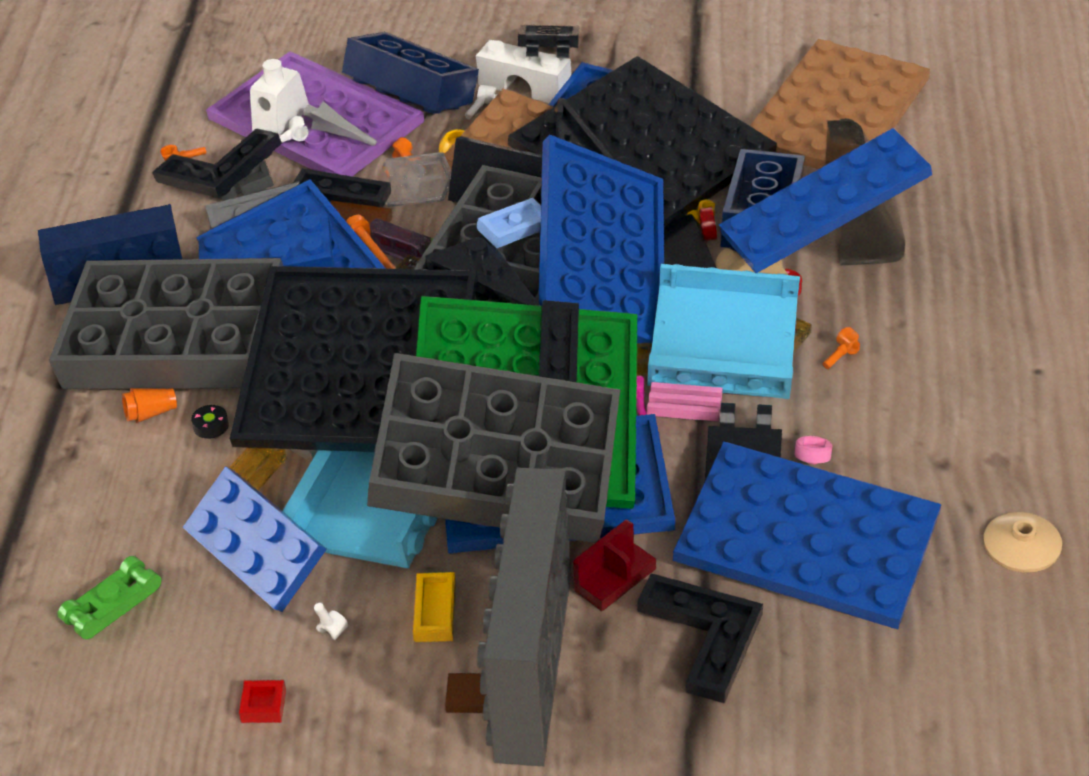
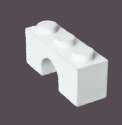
M489 40L476 55L477 69H479V86L497 87V90L501 91L503 88L508 89L514 80L520 76L530 85L532 99L547 103L551 102L571 76V59L557 58L555 54L539 52L538 57H526V47L510 45L502 41Z

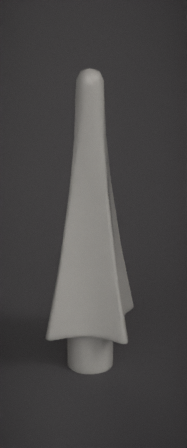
M324 101L319 108L308 105L304 110V115L313 120L311 129L345 136L371 146L377 144L373 137L351 124Z

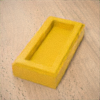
M455 572L417 573L413 619L414 642L453 641L456 595Z

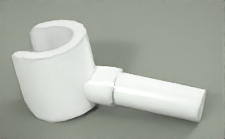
M481 85L478 89L477 100L465 113V117L471 119L484 103L490 104L497 96L495 94L497 87Z
M296 116L289 121L290 129L279 136L282 143L292 138L296 141H304L307 138L308 129L307 126H304L303 117Z
M322 603L315 604L314 610L321 621L316 626L317 631L321 633L328 631L332 639L336 640L348 627L347 620L337 611H330L328 613Z

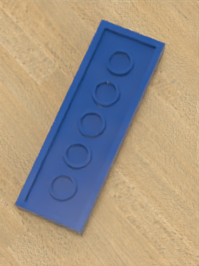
M892 128L720 223V231L755 273H758L932 176V168Z

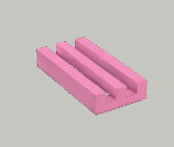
M651 382L647 415L655 414L657 417L719 422L723 388Z

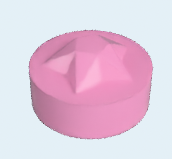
M817 436L800 437L796 440L794 455L799 460L805 461L808 464L825 463L831 460L833 445L827 439Z

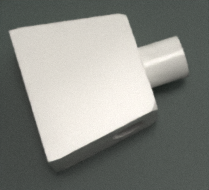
M269 59L263 63L264 74L250 89L252 131L258 128L278 133L280 136L290 129L289 121L293 117L304 114V110L309 103L300 73L296 70L282 67L281 61L278 59Z

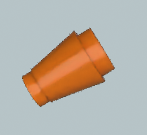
M130 388V392L122 393V405L127 421L135 420L136 423L177 408V400L173 388Z

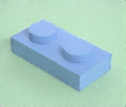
M534 198L527 199L479 217L476 229L496 248L502 247L540 232L541 205Z

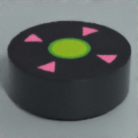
M218 405L200 407L191 417L193 430L201 438L211 439L219 437L229 427L227 413L224 408Z

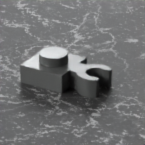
M266 161L260 162L252 169L248 176L235 184L228 194L221 197L222 201L235 198L240 193L248 195L274 186Z

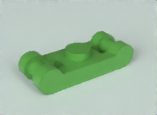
M129 556L122 562L119 570L77 600L70 599L65 601L58 610V617L65 624L74 625V631L80 637L90 639L153 594L161 584V577L151 569L146 570L145 564L136 556ZM134 581H136L135 584H133L132 586L128 587V585H130L131 583H133Z

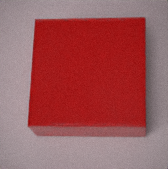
M244 680L239 709L241 723H282L286 696L284 680Z

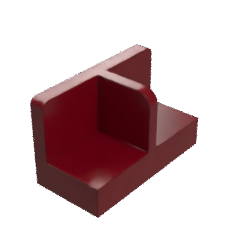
M626 519L573 561L574 591L600 611H604L656 569V558L634 543V526L632 522Z

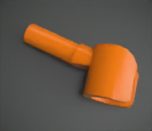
M399 137L392 144V147L395 149L392 152L393 160L397 162L406 160L422 172L426 170L427 165L410 153L413 147L408 139Z
M170 144L161 149V154L164 160H167L172 154L191 158L205 155L206 148L201 147L179 152L177 146Z
M845 327L838 333L836 341L840 346L822 363L826 369L834 365L847 352L853 355L860 350V342L857 341L859 334L853 328Z

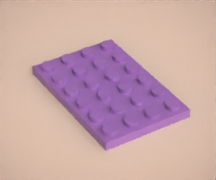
M291 51L278 59L281 61L282 67L296 70L300 73L309 105L319 108L324 101L339 115L377 141L375 146H371L345 136L311 129L313 120L303 114L301 117L304 119V126H307L308 129L307 138L304 141H296L292 138L289 141L283 142L274 151L315 171L354 176L392 147V144L399 137H405L424 122L423 111L368 86L357 83ZM262 70L206 109L208 119L244 137L253 132L250 89L264 74V71Z

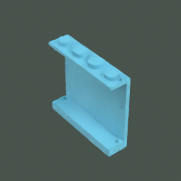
M661 264L652 350L649 354L647 386H651V382L721 387L723 388L722 393L790 399L800 276L755 273L747 270H723L714 267L701 268L679 264Z
M318 450L283 512L327 548L325 553L409 569L415 555L419 554L423 548L424 538L430 526H434L438 518L367 506L369 479L375 452Z

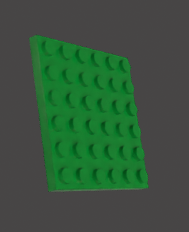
M421 296L416 356L538 376L542 306ZM579 309L577 383L620 390L606 507L633 509L635 504L638 314Z

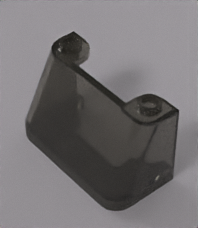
M848 118L827 121L825 165L869 141L862 127L857 122ZM895 196L842 225L841 244L838 250L840 266L893 263L904 257L906 241Z

